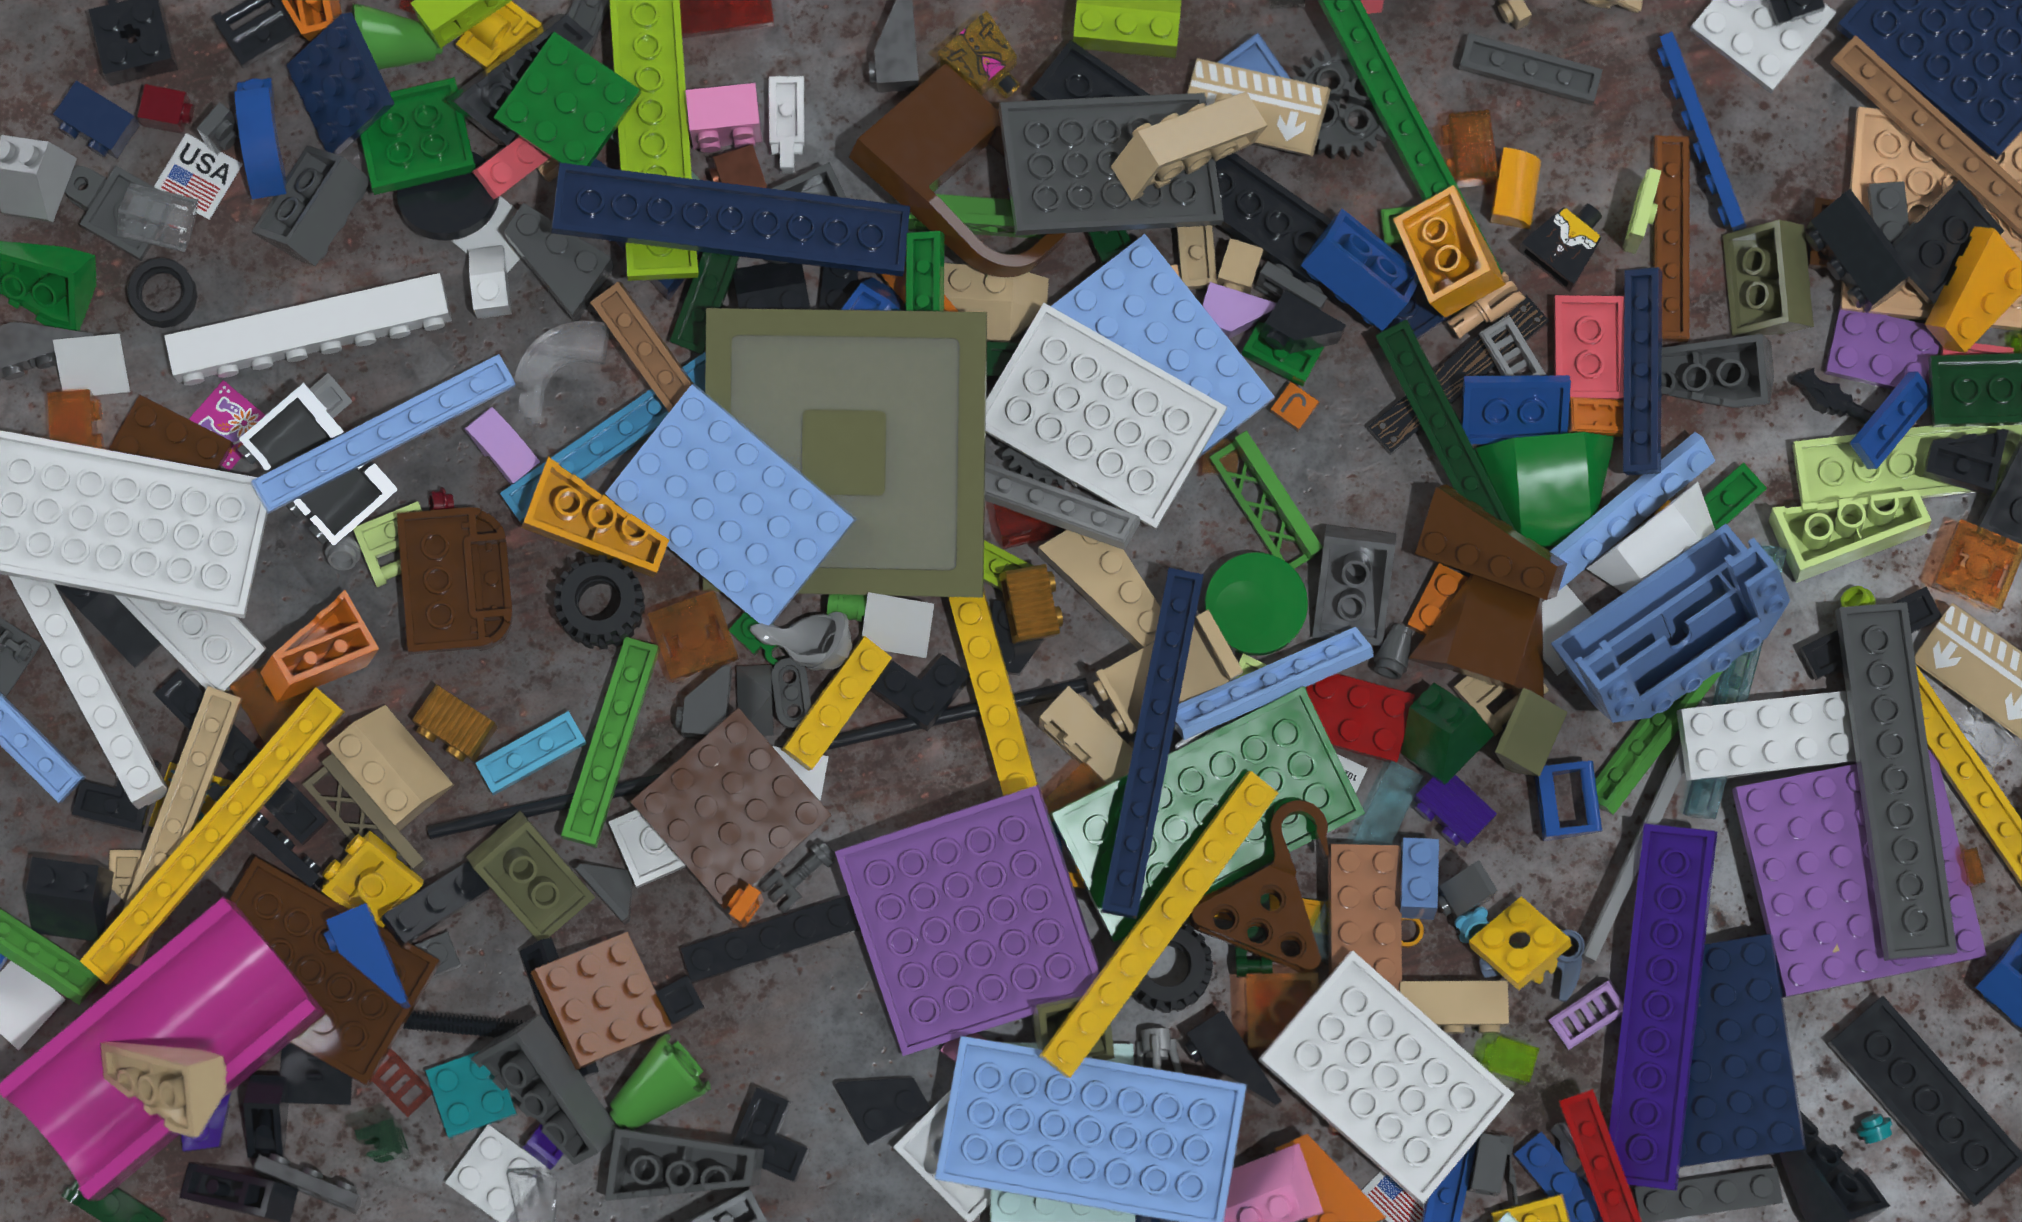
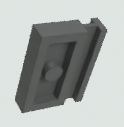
M1268 261L1262 268L1255 290L1275 302H1278L1284 291L1287 290L1321 311L1327 300V296L1323 295L1322 290L1315 284L1310 282L1303 283L1293 277L1292 272L1285 266L1280 264L1273 265Z

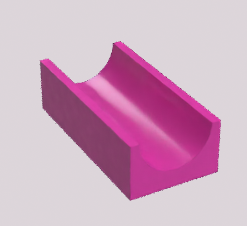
M222 898L1 1081L0 1094L4 1099L16 1106L49 1141L75 1176L79 1184V1190L86 1199L102 1200L180 1134L172 1132L165 1127V1119L158 1114L150 1115L144 1110V1103L138 1098H128L104 1079L101 1043L118 1042L196 1049L223 1055L226 1066V1093L223 1096L224 1098L326 1012L234 902Z

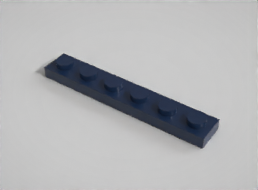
M1659 267L1625 270L1623 472L1627 476L1661 473L1662 271Z

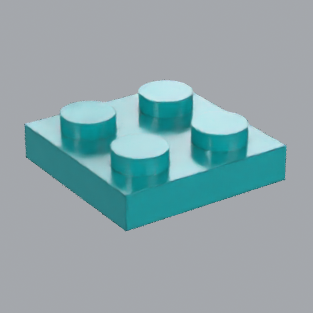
M478 1052L425 1070L449 1139L518 1115L510 1091L507 1088L502 1091L493 1082L495 1076L484 1065L479 1068L471 1060Z

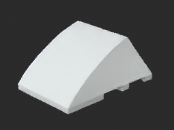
M1698 481L1586 569L1622 593H1625L1713 533L1715 528Z

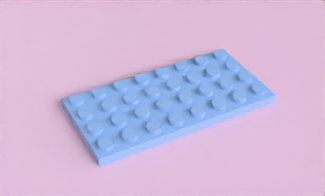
M965 1036L960 1037L935 1176L936 1180L1174 1222H1224L1247 1088L1246 1084L1085 1057L1071 1078H1066L1039 1057L1043 1051L1041 1049Z

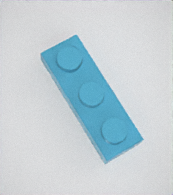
M567 711L477 761L475 764L494 796L587 743L570 712Z

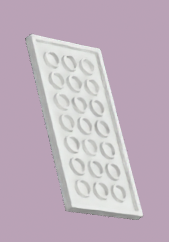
M0 430V574L245 619L268 515L251 485V481L258 477Z

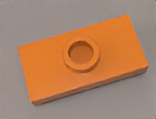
M1570 397L1568 433L1588 432L1623 437L1624 400Z

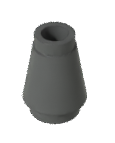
M1400 624L1392 625L1391 631L1374 658V663L1376 664L1374 670L1379 675L1389 679H1400L1402 674L1407 672L1411 636L1413 633L1410 628Z

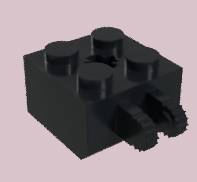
M108 0L109 5L88 9L103 73L110 86L178 70L161 0H125L118 2V0ZM136 36L135 38L137 41L134 43H129L128 40L131 37Z

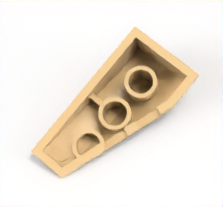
M118 1042L101 1043L103 1076L105 1080L128 1098L136 1097L144 1103V1110L150 1115L158 1114L165 1119L164 1126L170 1131L190 1137L200 1136L226 1093V1066L223 1055L196 1049Z

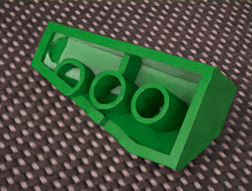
M0 241V294L9 298L8 304L16 309L21 306L37 315L35 320L45 326L80 331L97 286L96 255L62 246Z

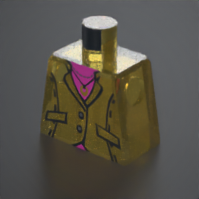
M987 10L937 52V63L941 67L946 63L981 95L994 86L1006 99L1020 87V83L1009 73L1017 65V56Z

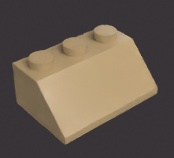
M386 705L356 720L326 745L399 831L454 786Z

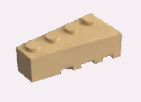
M1247 92L1235 96L1228 93L1218 98L1213 104L1206 106L1204 103H1201L1183 115L1179 116L1177 113H1173L1165 117L1158 124L1151 126L1150 123L1139 126L1133 131V138L1112 164L1111 168L1133 201L1142 197L1146 187L1153 183L1159 189L1169 184L1170 179L1177 176L1184 169L1187 174L1199 170L1212 157L1217 161L1253 144L1265 130L1267 124Z

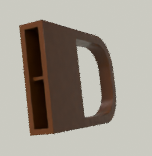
M946 63L857 138L849 155L853 162L901 205L910 206V213L930 231L943 232L945 234V244L974 269L995 277L1023 275L1034 269L1051 254L1067 235V233L1046 234L1031 249L1021 254L1009 255L999 253L983 244L934 193L987 145H991L1005 157L999 111Z

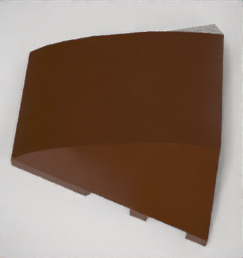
M1471 574L1411 654L1409 660L1439 670L1445 668L1509 689L1510 693L1519 696L1523 688H1526L1544 698L1542 598Z

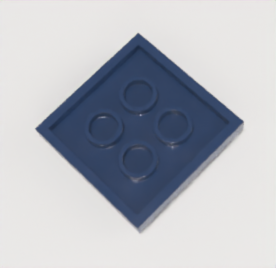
M352 12L340 14L286 65L327 152L339 155L395 105Z

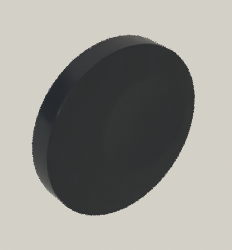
M472 151L475 167L478 168L486 160ZM473 172L397 190L398 205L408 226L424 237L441 241L457 240L477 232L492 218L499 203V197L493 200Z

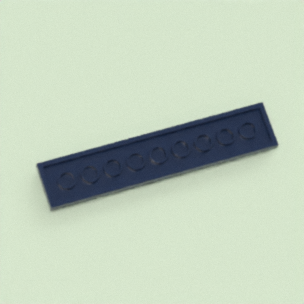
M559 163L551 233L903 276L910 206Z

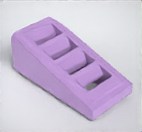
M1609 979L1550 1018L1549 1022L1569 1050L1621 1016L1624 999ZM1603 992H1605L1615 1007V1010L1611 1013L1599 996ZM1591 1000L1604 1017L1599 1021L1587 1005ZM1579 1008L1592 1025L1587 1029L1575 1013ZM1567 1016L1580 1033L1575 1037L1562 1020Z

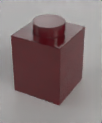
M145 84L137 115L142 126L184 134L185 125L191 124L194 114V104H191L185 91Z

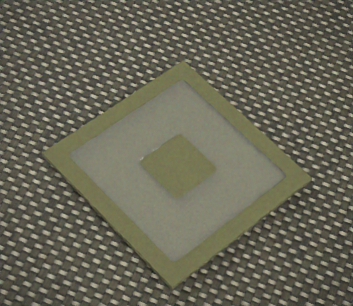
M706 308L705 393L857 519L797 594L868 595V592L887 596L983 598L987 312ZM703 577V591L721 592Z

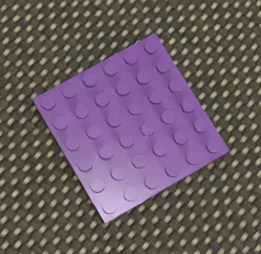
M1928 750L1957 946V953L1954 955L1884 961L1857 764L1738 786L1732 789L1767 935H1773L1783 998L1987 956L1940 765L1931 750ZM1836 944H1838L1840 951L1833 953Z
M1039 784L835 851L903 1056L958 1039L961 1036L971 1035L1033 1015L1036 1005L1083 996L1101 972Z

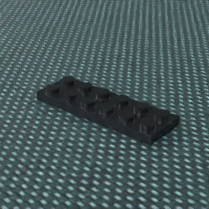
M1884 996L1875 1001L1828 1043L1972 1207L1977 1206L2022 1166V1151Z

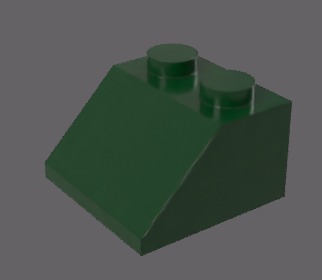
M1433 683L1409 707L1401 754L1405 759L1446 785L1494 734L1475 708L1438 684Z

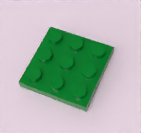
M553 32L494 118L558 163L590 166L641 94V90L556 32Z
M455 77L389 92L395 105L360 135L374 195L471 173L476 169L464 115L445 101L458 91Z

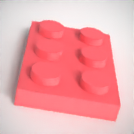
M1555 295L1554 375L1570 376V397L1624 400V296Z

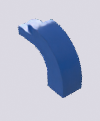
M254 78L237 83V91H234L236 116L251 198L258 199L287 194L286 173L275 121L272 79Z

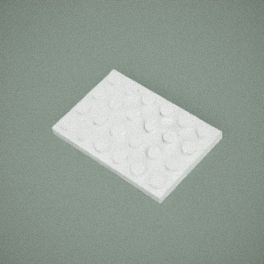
M1043 303L986 399V433L1116 508L1138 515L1141 522L1157 530L1225 414L1227 406Z
M1350 951L1258 1059L1420 1204H1424L1514 1095L1512 1091L1354 951Z

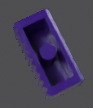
M1456 775L1446 785L1433 777L1414 797V801L1418 803L1415 806L1417 812L1429 822L1435 819L1444 828L1441 831L1442 835L1454 846L1460 843L1466 848L1497 815L1492 808Z

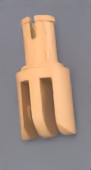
M1506 272L1501 273L1506 285L1473 302L1452 319L1447 320L1449 327L1459 339L1463 338L1462 336L1483 321L1492 324L1525 300L1524 295L1520 291L1516 292L1517 286L1514 282L1509 281V276Z

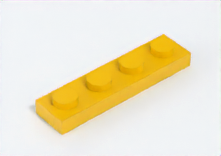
M866 636L861 637L850 652L849 657L840 666L781 750L808 771L813 770L892 657Z

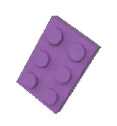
M1841 305L1838 307L1824 374L1894 390L1908 372L1918 371L1930 388L1928 358L1938 355L1940 343L1924 324L1883 314L1840 310Z

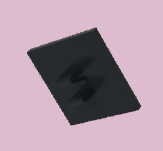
M291 1043L282 1049L280 1076H287L288 1103L351 1105L353 1078Z

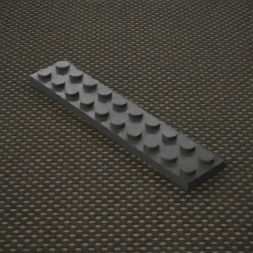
M1907 602L1839 607L1835 610L1884 961L1954 955L1957 953Z

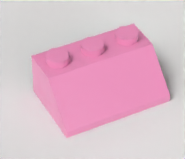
M1299 1144L1234 1168L1232 1171L1224 1222H1300L1324 1213Z

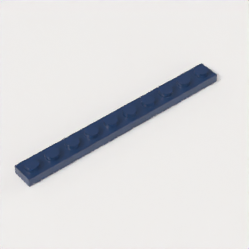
M1174 568L1168 569L1104 894L1102 913L1137 919L1204 574Z

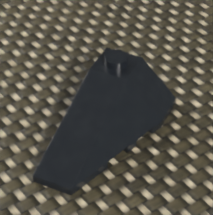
M1800 1111L1806 1150L1779 1153L1805 1220L1807 1222H1869L1887 1210L1890 1205L1871 1178L1861 1168L1855 1172L1841 1158L1844 1152L1837 1145L1833 1147L1827 1145L1818 1136V1127Z

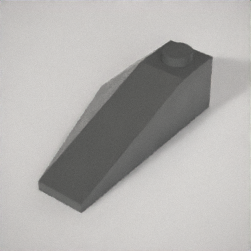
M1763 334L1662 348L1663 395L1731 408L1770 404L1774 381L1771 341Z

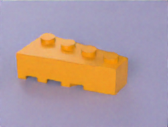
M550 457L545 462L521 526L523 529L594 556L606 555L609 560L616 558L625 567L628 565L632 570L653 578L658 572L669 539L634 515L623 510L614 501L594 490L585 481L565 470Z

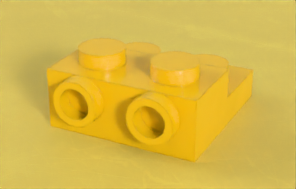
M369 831L364 837L357 834L349 842L345 849L349 854L341 862L334 859L322 873L325 880L323 881L321 891L333 901L349 910L366 903L370 907L377 925L383 928L385 926L381 920L383 914L412 897L421 888L424 879L397 859V852Z

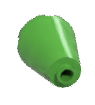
M352 4L351 12L379 70L435 61L436 54H442L443 47L440 49L420 21L366 5Z
M665 1034L657 1041L610 1102L613 1109L609 1112L610 1116L620 1128L624 1129L627 1126L629 1129L634 1130L705 1095L711 1090L709 1080L704 1084L700 1080L699 1075L704 1071L686 1048L678 1041L673 1045L669 1043L671 1035Z

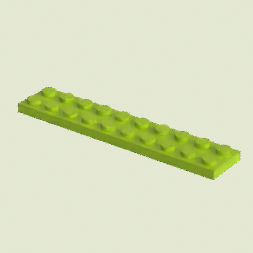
M609 0L614 72L641 90V94L617 127L620 170L692 179L680 0ZM625 242L627 281L698 278L697 251Z

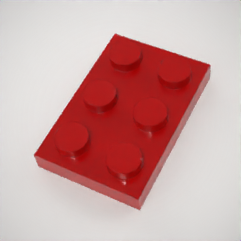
M1337 673L1307 686L1306 692L1333 747L1397 764L1404 739L1409 707L1413 704L1415 694Z

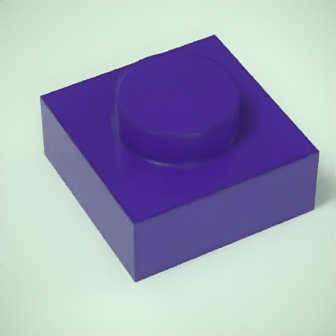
M540 1123L522 1148L551 1170L563 1156V1153L542 1132L543 1125Z

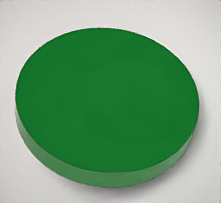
M1253 552L1228 560L1215 572L1207 588L1205 611L1209 610L1230 649L1241 654L1261 656L1283 649L1296 638L1306 619L1308 597L1301 577L1291 565L1274 555Z

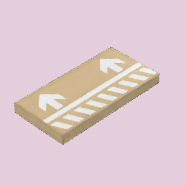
M1197 58L1187 94L1205 93L1206 104L1210 105L1225 94L1231 93L1232 96L1247 92L1267 124L1265 130L1253 144L1313 157L1331 90L1328 87Z
M1952 603L1916 652V664L2022 740V651L1955 603Z

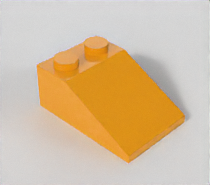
M1454 185L1393 219L1429 304L1444 318L1506 285L1493 254Z

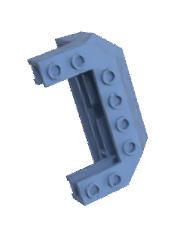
M1724 524L1551 643L1570 676L1592 704L1610 721L1614 723L1648 719L1656 713L1666 711L1675 700L1686 693L1697 690L1704 680L1716 672L1726 670L1732 661L1745 652L1755 650L1768 637L1789 604L1790 598L1778 566L1755 538L1748 541L1750 548L1747 549L1731 528Z

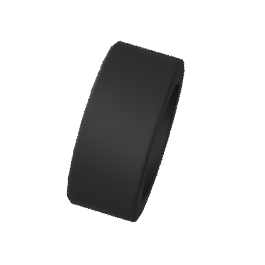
M166 258L148 260L138 266L130 277L127 288L129 303L139 318L150 326L160 328L177 326L185 321L195 309L198 297L196 284L186 268L175 260ZM161 273L171 274L176 277L182 284L183 289L182 300L178 306L164 313L154 312L149 309L142 298L143 286L147 280Z

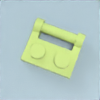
M418 501L358 525L353 529L377 587L387 584L386 580L402 574L400 560L380 567L377 558L399 550L397 513L422 511Z

